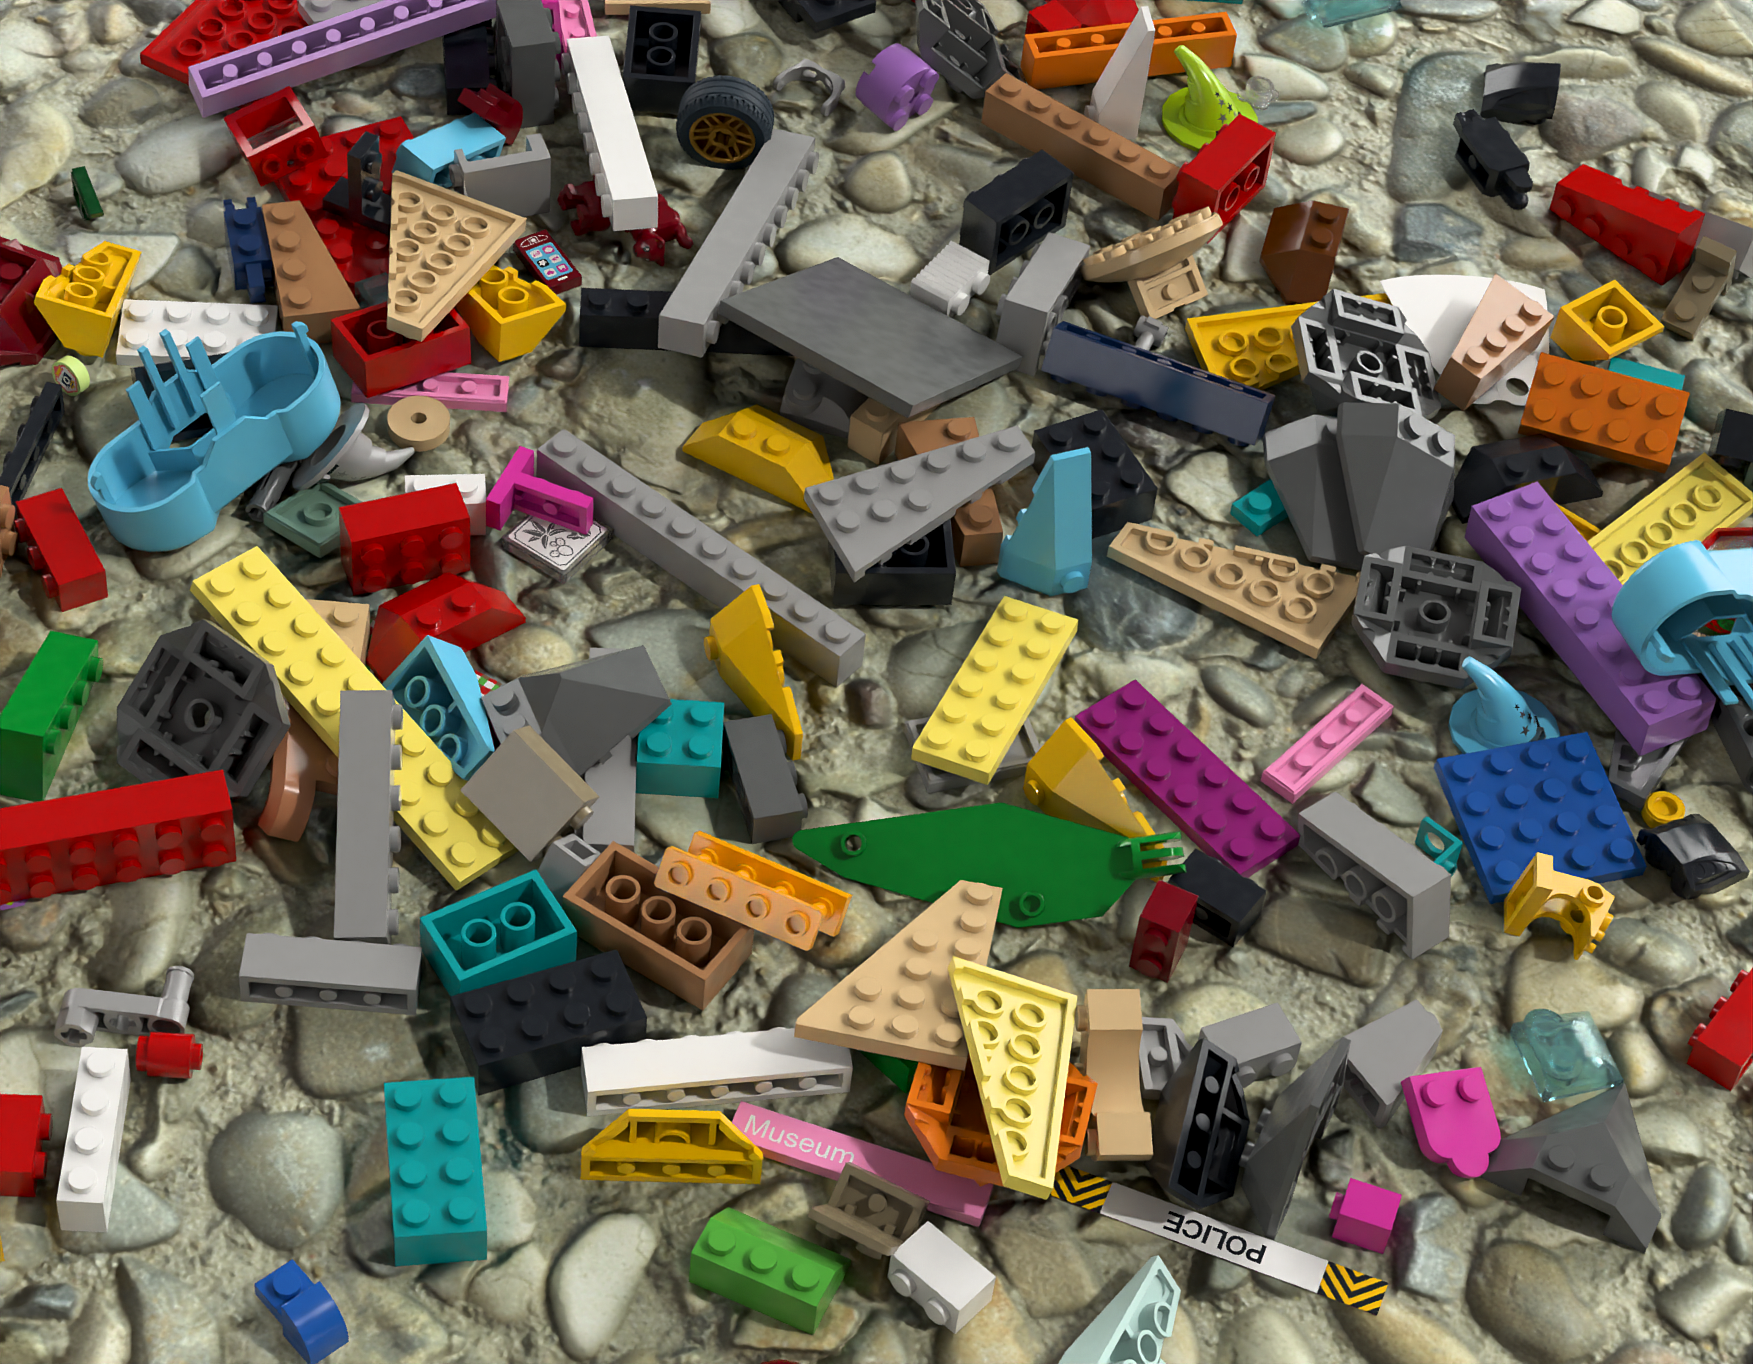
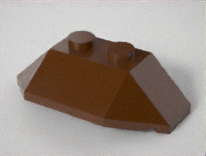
M1314 200L1274 208L1259 262L1271 282L1281 292V298L1285 305L1319 302L1327 294L1349 214L1348 208Z

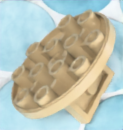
M1206 207L1191 214L1187 213L1176 217L1162 227L1160 225L1142 233H1135L1121 239V242L1118 244H1112L1092 252L1093 255L1083 259L1085 265L1080 269L1083 278L1087 281L1096 282L1127 281L1140 315L1147 318L1150 316L1157 319L1174 311L1176 307L1190 304L1208 295L1193 254L1203 247L1223 225L1220 215L1216 212L1211 213L1210 208Z

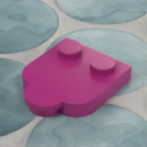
M1475 1067L1415 1075L1402 1080L1401 1085L1422 1153L1435 1163H1447L1451 1172L1458 1177L1473 1179L1485 1173L1489 1165L1488 1154L1498 1147L1501 1134L1482 1068Z

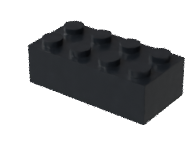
M617 949L450 996V1027L471 1077H474L478 1096L581 1066L582 1047H591L600 1043L612 1045L635 1043L646 1039L647 1016Z

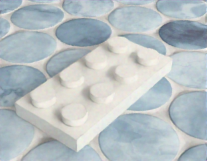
M124 299L116 351L117 365L144 366L137 351L143 345L148 348L155 364L171 361L159 334L164 329L171 333L182 359L190 358L185 345L197 336L200 337L207 355L230 352L239 344L255 336L277 332L278 305Z

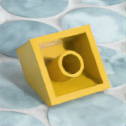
M1613 280L1560 307L1550 338L1574 361L1609 360L1663 332L1665 326L1616 280Z

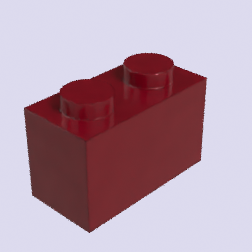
M1158 880L1139 916L1129 967L1138 970L1147 977H1155L1164 982H1169L1187 947L1198 895Z

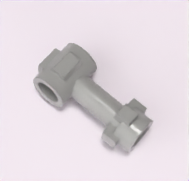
M1141 315L1132 334L1138 338L1134 346L1148 351L1151 345L1160 348L1169 327L1150 316L1147 318Z

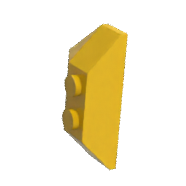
M757 404L703 422L683 445V452L810 513L812 512L804 500L805 488L834 480L822 435Z
M628 1109L582 1147L580 1180L760 1184L763 1152L720 1111Z

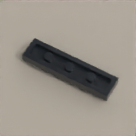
M46 381L40 396H35L32 400L30 417L27 423H22L18 429L13 452L8 451L4 458L0 485L9 487L11 505L15 506V515L17 513L16 502L23 500L65 412L61 384Z

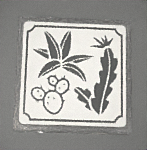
M526 514L502 536V547L560 583L565 584L613 539L614 529L593 517V525L587 535Z

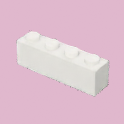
M82 1047L56 1199L61 1230L107 1232L131 1082L127 1049Z

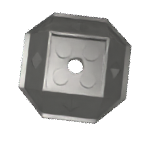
M1332 289L1319 302L1298 316L1291 326L1299 364L1298 372H1300L1302 382L1310 386L1318 413L1337 417L1338 405L1343 402L1399 403L1427 420L1433 418L1441 409L1438 392L1434 390L1436 381L1430 354L1420 338L1405 324L1407 319L1399 307Z
M1410 546L1397 547L1379 555L1377 553L1364 555L1351 625L1383 673L1415 679L1419 684L1430 682L1464 689L1474 682L1462 668L1465 658L1470 656L1491 669L1510 658L1514 643L1521 588L1511 581L1507 582L1496 570L1482 561Z
M205 619L195 622L191 626L161 635L117 706V732L119 739L117 763L144 783L223 769L230 801L248 797L291 726L274 665L218 625ZM210 709V720L205 725V715Z

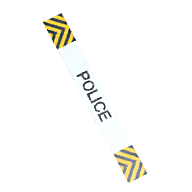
M1066 1166L1055 1173L1053 1189L1050 1193L1053 1197L1371 1314H1378L1388 1283L1071 1166Z

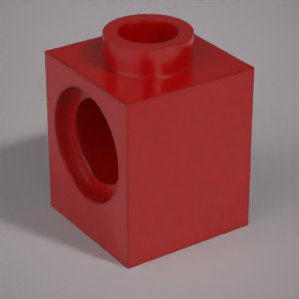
M1053 0L1028 12L1025 35L1079 29L1082 23L1058 1Z

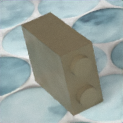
M530 725L513 730L460 790L530 862L545 857L551 843L563 838L572 827L577 830L584 825L594 813L590 807L599 798L596 792Z

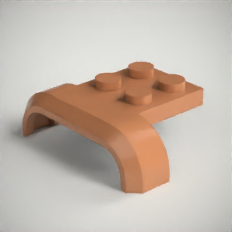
M283 696L291 726L271 757L269 792L264 809L258 819V825L269 836L298 842L306 828L311 813L315 790L338 796L339 758Z

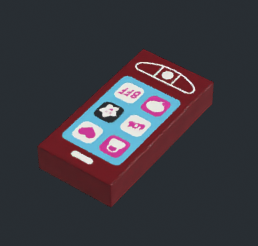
M546 229L517 239L513 243L514 253L533 278L548 286L556 295L582 285V275Z

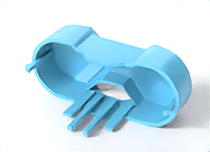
M295 321L291 324L294 332H270L248 339L212 365L200 337L197 336L185 345L196 370L185 368L171 333L164 329L159 334L176 371V374L164 383L148 348L143 345L137 349L155 390L151 392L148 400L140 381H136L126 389L139 420L100 450L88 472V487L109 532L117 541L132 549L146 552L170 551L187 546L214 531L220 511L258 480L281 464L307 459L325 442L333 431L339 417L340 395L321 348L314 340L307 337L306 333L309 329L306 324ZM204 413L208 414L213 429L189 447L169 448L176 434Z
M1693 540L1663 550L1639 567L1618 592L1612 606V621L1641 665L1648 672L1660 676L1702 673L1724 705L1737 704L1739 702L1728 686L1735 685L1753 711V690L1748 685L1753 683V547L1706 550L1701 541ZM1736 618L1729 635L1698 637L1692 634L1711 620Z

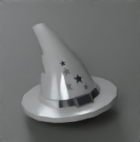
M358 403L338 417L333 431L325 442L307 459H303L301 466L295 471L292 485L297 491H303L315 483L322 484L330 479L354 481L377 477L395 471L414 454V448L408 447L385 451L384 448L372 445L370 438L361 432L367 422L370 410L364 403Z

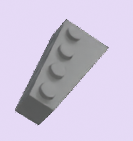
M1049 232L1041 245L1035 244L1030 261L1025 260L1023 262L1019 278L1013 277L1008 294L1003 293L1001 295L996 310V315L1001 316L996 342L1023 356L1019 368L1015 371L1031 376L1035 375L1039 366L1040 354L1045 355L1053 328L1061 323L1065 309L1069 307L1083 279L1080 269L1085 265L1083 259L1089 256L1091 245Z

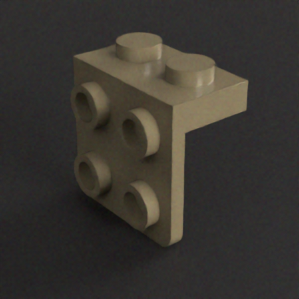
M847 1162L828 1204L811 1207L808 1217L817 1221L815 1228L818 1231L836 1239H840L843 1234L858 1242L856 1249L870 1257L881 1259L883 1254L886 1256L895 1254L899 1246L917 1231L930 1201L851 1162Z

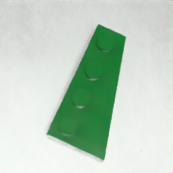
M50 631L0 714V795L33 802L45 800L82 710L88 701L94 682H99L103 672L104 661L103 658L98 657V640Z

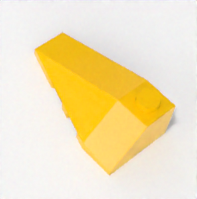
M495 265L455 305L477 341L498 362L511 360L532 352L566 311V303L545 284L537 280L530 284L518 278L517 270L509 266L503 270Z
M760 584L751 585L710 619L709 636L704 637L706 657L709 661L714 660L719 676L755 717L772 714L776 729H782L784 732L787 755L793 761L801 759L803 731L792 690L789 686L784 687L785 678L782 666L784 661L781 650L773 651L770 631L774 629L771 613Z
M1072 717L1066 719L1027 763L1023 785L1024 793L1027 799L1033 805H1037L1046 815L1128 838L1155 835L1144 815L1139 811H1131L1123 793L1126 789L1119 777L1114 780L1110 779L1099 762L1104 758L1103 753ZM1163 844L1143 846L1140 848L1141 851L1162 849L1165 847L1163 846ZM1168 861L1143 864V869L1167 866ZM1164 876L1149 879L1157 883L1158 880H1164Z

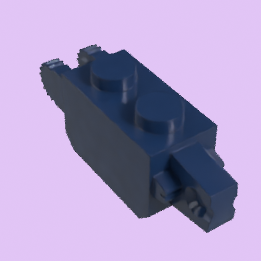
M247 197L246 208L235 209L232 199L223 200L225 241L234 290L247 289L250 304L266 302L265 287L273 286V271L262 209L257 207L255 197Z

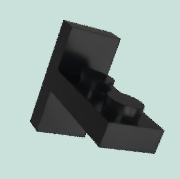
M366 131L347 153L348 179L340 177L323 198V210L390 235L391 195L382 192L383 182L380 181L382 154L379 150V136Z

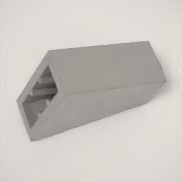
M1417 999L1344 1036V1038L1351 1040L1343 1086L1378 1129L1387 1125L1405 1099L1401 1081L1409 1076L1421 1075L1436 1053L1443 1032L1434 1014L1427 1012Z

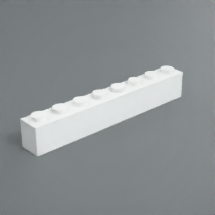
M608 35L566 39L567 53H561L562 74L566 75L568 94H572L573 113L578 114L579 133L583 134L585 154H589L591 175H595L597 196H601L603 217L610 218L613 231L657 228L658 194L610 37Z

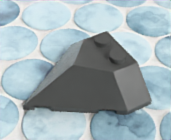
M1625 1083L1501 1139L1498 1147L1489 1158L1487 1170L1480 1177L1519 1196L1522 1195L1529 1179H1532L1611 1216L1603 1235L1644 1254L1661 1219L1660 1208Z

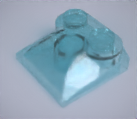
M1534 1009L1525 1016L1523 1021L1513 1023L1510 1031L1511 1037L1543 1102L1615 1087L1623 1083L1624 1079L1590 1011L1557 1014L1548 1009Z

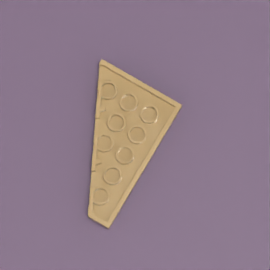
M396 170L392 175L387 329L402 334L406 338L422 342L525 232L527 218Z
M960 880L801 1014L796 1021L794 1037L965 1071L969 1050L948 966L954 956L987 967L1003 888Z

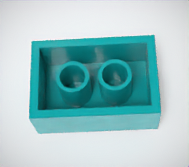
M537 869L420 917V947H422L423 954L448 994L453 996L576 961L577 930Z

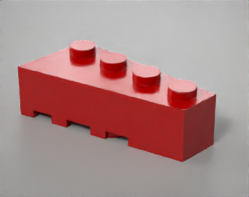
M1582 164L1556 183L1549 210L1661 286L1688 267L1706 214L1696 209L1691 212L1679 208L1680 203L1669 198L1661 201L1649 196V190L1636 186L1632 189L1624 186L1621 179L1585 164Z

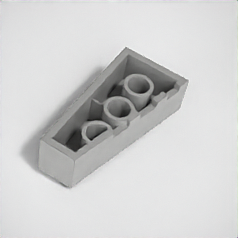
M1333 792L1298 813V833L1301 835L1298 845L1333 880L1338 877L1343 879L1345 887L1349 892V897L1359 907L1366 903L1380 917L1377 925L1387 935L1395 932L1406 943L1403 945L1402 950L1412 960L1449 937L1451 874L1444 867L1431 861L1413 845L1406 843L1392 833L1384 824L1374 820L1360 810L1356 804L1349 802L1337 792Z

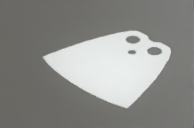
M1414 275L1386 279L1380 282L1392 305L1399 307L1407 319L1405 324L1420 338L1428 350L1432 366L1441 376L1493 278L1464 275ZM1506 280L1530 299L1540 303L1547 310L1545 289ZM1549 328L1538 347L1473 402V404H1491L1495 400H1505L1516 406H1525L1541 352L1549 354ZM1511 378L1522 380L1528 386V393L1523 396L1511 393L1506 386L1507 380Z

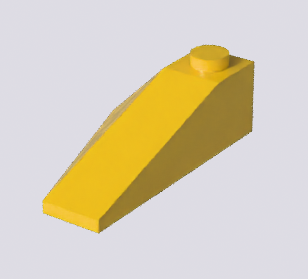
M104 241L83 254L81 262L75 266L67 264L62 267L61 274L56 278L50 275L43 279L35 296L34 304L64 347L73 349L83 356L103 358L123 307V301L126 299L142 251Z

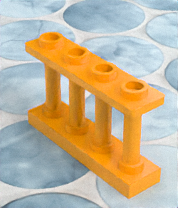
M702 831L694 833L688 852L674 846L665 849L654 881V885L657 888L805 951L812 949L818 931L833 937L839 934L852 895Z

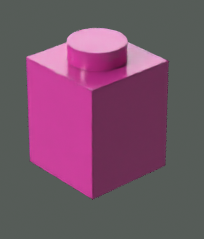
M1350 1178L1345 1195L1336 1192L1328 1217L1337 1220L1332 1238L1384 1254L1402 1195Z

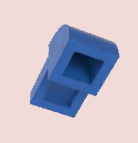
M293 1259L254 1284L256 1296L281 1323L283 1336L307 1364L318 1363L349 1342L345 1321L331 1295L320 1281L314 1284Z

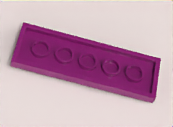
M1136 679L1075 716L1074 720L1097 744L1103 755L1206 855L1217 858L1223 865L1241 876L1249 878L1298 846L1301 835Z

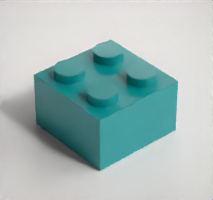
M670 699L672 705L639 732L635 793L719 798L724 702Z

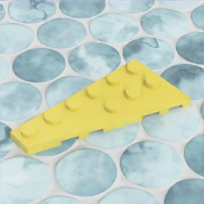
M953 956L948 966V972L1003 1186L1047 1200L1054 1184L1077 996Z

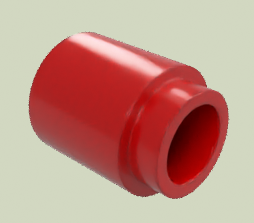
M151 1032L150 1036H139L136 1070L147 1072L149 1077L191 1079L193 1070H201L203 1044L195 1043V1034Z

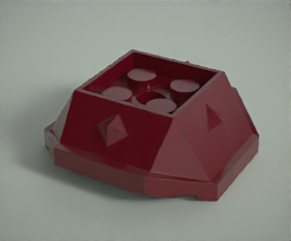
M1 236L0 366L20 362L21 365H37L58 337L34 304V300L43 279L50 275L55 278L59 276L62 271V265L59 257L20 244L17 239L9 240Z

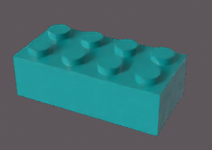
M474 1077L384 1083L385 1125L395 1267L487 1260V1221Z

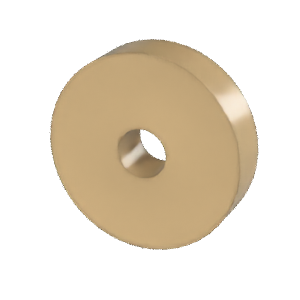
M417 395L403 398L397 401L388 412L387 425L389 437L396 445L403 449L413 447L414 451L421 452L437 448L446 441L450 433L449 411L443 403L432 397Z

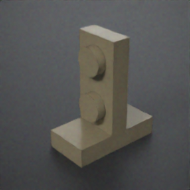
M1703 236L1697 246L1693 265L1660 319V323L1665 326L1664 328L1689 340H1694L1719 295L1725 296L1732 284L1737 255L1736 250Z

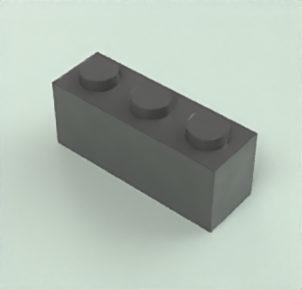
M772 714L723 722L722 752L751 843L757 844L793 837L797 831L801 830L802 819L808 817V808L804 794H798L795 787L797 785L795 765L793 761L787 762L785 757L787 745L783 730L776 729Z

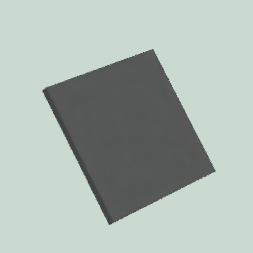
M839 257L725 298L720 301L717 310L719 315L906 418L1018 369L1023 358L1018 353Z

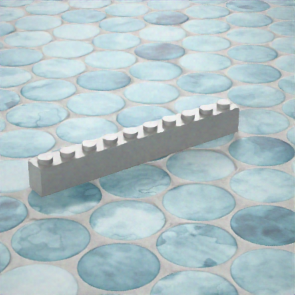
M778 129L772 130L771 140L764 143L659 315L658 348L703 357L710 343H716L722 323L727 324L729 321L717 312L720 301L743 292L745 284L750 285L754 275V268L756 265H762L767 246H773L777 229L783 228L785 225L787 212L789 209L794 210L799 192H804L807 187L809 175L816 173L819 153L814 152L815 137Z
M562 429L537 449L536 478H542L550 483L593 497V520L607 528L616 537L721 609L726 607L751 585L760 584L774 624V629L770 631L773 645L837 688L862 666L866 638L864 632L567 430Z

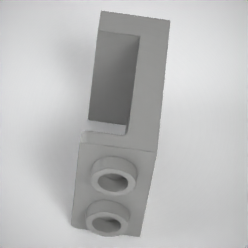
M541 133L527 135L526 152L467 161L462 149L454 150V164L449 165V175L454 192L521 217L550 212L551 157Z

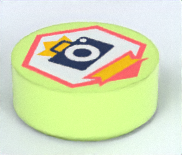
M66 355L52 365L53 378L56 384L62 385V391L66 394L77 396L89 387L90 378L88 371L77 358Z

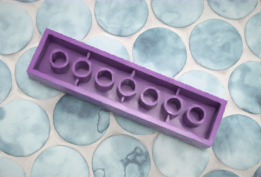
M1538 482L1471 506L1464 538L1484 563L1496 570L1507 582L1511 581L1521 588L1520 608L1639 756L1707 730L1716 697L1696 673L1660 676L1644 669L1612 621V606L1623 585Z

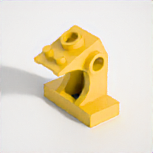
M1537 852L1504 899V933L1520 937L1534 919L1550 917L1560 921L1563 931L1572 935L1574 959L1578 960L1584 951L1590 954L1593 953L1597 946L1591 942L1593 939L1601 942L1604 932L1614 917L1608 913V910L1615 896L1592 880L1553 871V856Z

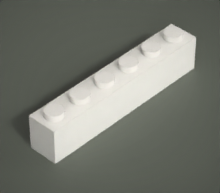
M783 1027L772 1028L768 1031L746 1033L732 1031L724 1035L702 1037L688 1035L680 1039L657 1041L644 1039L635 1043L613 1045L600 1043L591 1047H582L581 1077L587 1116L624 1113L628 1109L662 1110L850 1092L853 1071L850 1049L794 1037L795 1028L786 1029Z

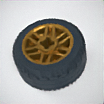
M727 75L703 78L690 86L681 99L676 122L678 141L683 150L700 164L725 170L743 169V167L752 165L764 143L771 140L774 125L773 107L767 95L749 81Z

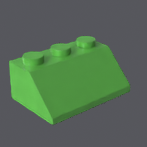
M727 1207L710 1218L694 1246L690 1257L689 1282L814 1335L851 1265V1259Z

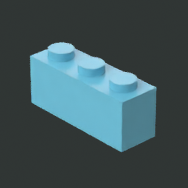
M474 112L463 118H457L437 129H431L414 139L405 140L396 151L397 158L392 173L398 170L443 188L453 186L449 175V165L454 164V150L462 149L467 161L499 157L506 137Z

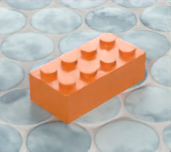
M1541 352L1518 434L1526 436L1543 434L1562 446L1665 474L1671 462L1690 392Z

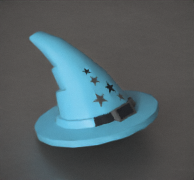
M1470 656L1465 658L1462 668L1472 678L1478 689L1463 694L1453 705L1448 724L1452 741L1462 754L1560 737L1561 734L1555 717L1542 702L1523 691L1515 690L1488 666Z

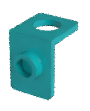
M1426 816L1421 820L1415 844L1436 860L1433 862L1444 867L1452 877L1457 869L1456 864L1463 842ZM1428 833H1433L1441 839L1444 844V850L1436 848L1431 843Z

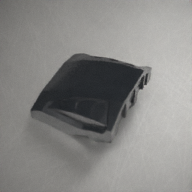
M1516 62L1486 65L1480 116L1484 119L1496 117L1498 121L1512 124L1524 121L1532 125H1539L1544 123L1546 119H1552L1559 89L1561 64L1556 62Z
M1690 814L1684 818L1667 822L1652 829H1641L1636 839L1641 846L1645 844L1646 861L1656 869L1667 871V875L1672 877L1670 881L1672 891L1683 899H1696L1703 893H1717L1746 879L1750 872L1733 846L1712 823L1700 814Z

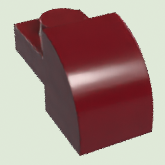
M489 83L486 90L481 88L478 93L464 88L457 101L471 109L472 113L478 114L506 137L505 143L512 145L522 125V105L491 83Z

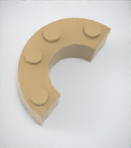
M1087 989L1084 1005H1076L1075 1027L1077 1032H1081L1080 1063H1073L1083 1076L1087 1075L1098 1083L1084 1138L1085 1155L1090 1156L1093 1161H1148L1153 1156L1150 1112H1144L1140 1093L1139 1052L1143 1032L1140 989Z

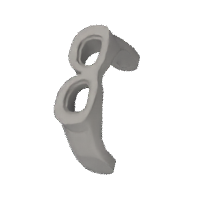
M803 59L800 63L781 72L773 82V88L780 91L787 83L795 80L822 81L831 94L821 107L820 112L824 116H828L836 108L841 92L845 89L844 79L808 59Z

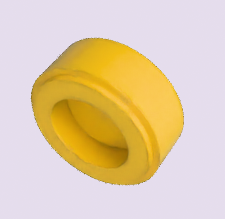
M1666 791L1651 793L1642 808V818L1650 828L1681 819L1685 815V806L1682 800Z

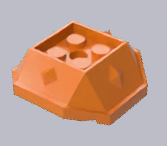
M969 1052L965 1071L918 1062L907 1098L904 1117L935 1169L974 1179L980 1187L988 1183L1004 1187ZM1070 1062L1055 1173L1080 1158L1098 1085L1089 1076H1083Z

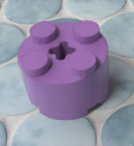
M895 43L882 50L871 61L876 65L869 75L864 71L856 87L857 99L894 131H898L906 124L909 117L915 113L923 115L929 110L933 103V98L930 95L939 79V74L910 49Z

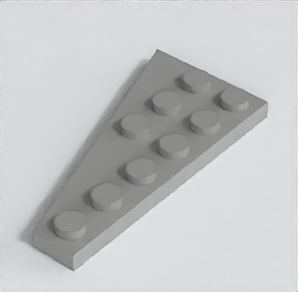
M1017 425L807 487L804 491V500L855 583L865 576V570L876 563L883 564L892 557V552L904 544H913L955 516L956 509L967 502L973 504L982 497L983 491L994 484L1001 485L1034 463L1035 451Z

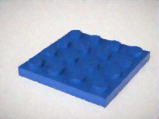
M1588 732L1438 758L1434 765L1435 773L1490 904L1504 902L1509 891L1537 852L1553 856V871L1592 880L1598 884L1643 875L1647 867Z

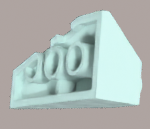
M1159 1255L1151 1257L1065 1351L1058 1364H1166L1160 1358L1164 1338L1171 1337L1181 1290Z

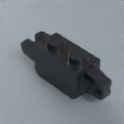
M1474 109L1463 113H1456L1453 125L1460 137L1455 154L1456 160L1483 195L1489 197L1500 195L1504 202L1508 203L1507 206H1510L1513 210L1525 209L1529 201V197L1526 194L1533 187L1532 178L1528 174L1530 162L1527 156L1517 147L1511 139L1509 132L1502 127L1496 117L1483 119Z

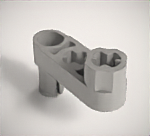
M182 966L169 967L166 972V980L161 997L86 988L69 989L63 997L54 1035L68 1046L84 1047L86 1044L93 1042L96 1031L135 1036H150L151 1032L184 1033L190 1010L187 1000L191 984L194 981V973Z

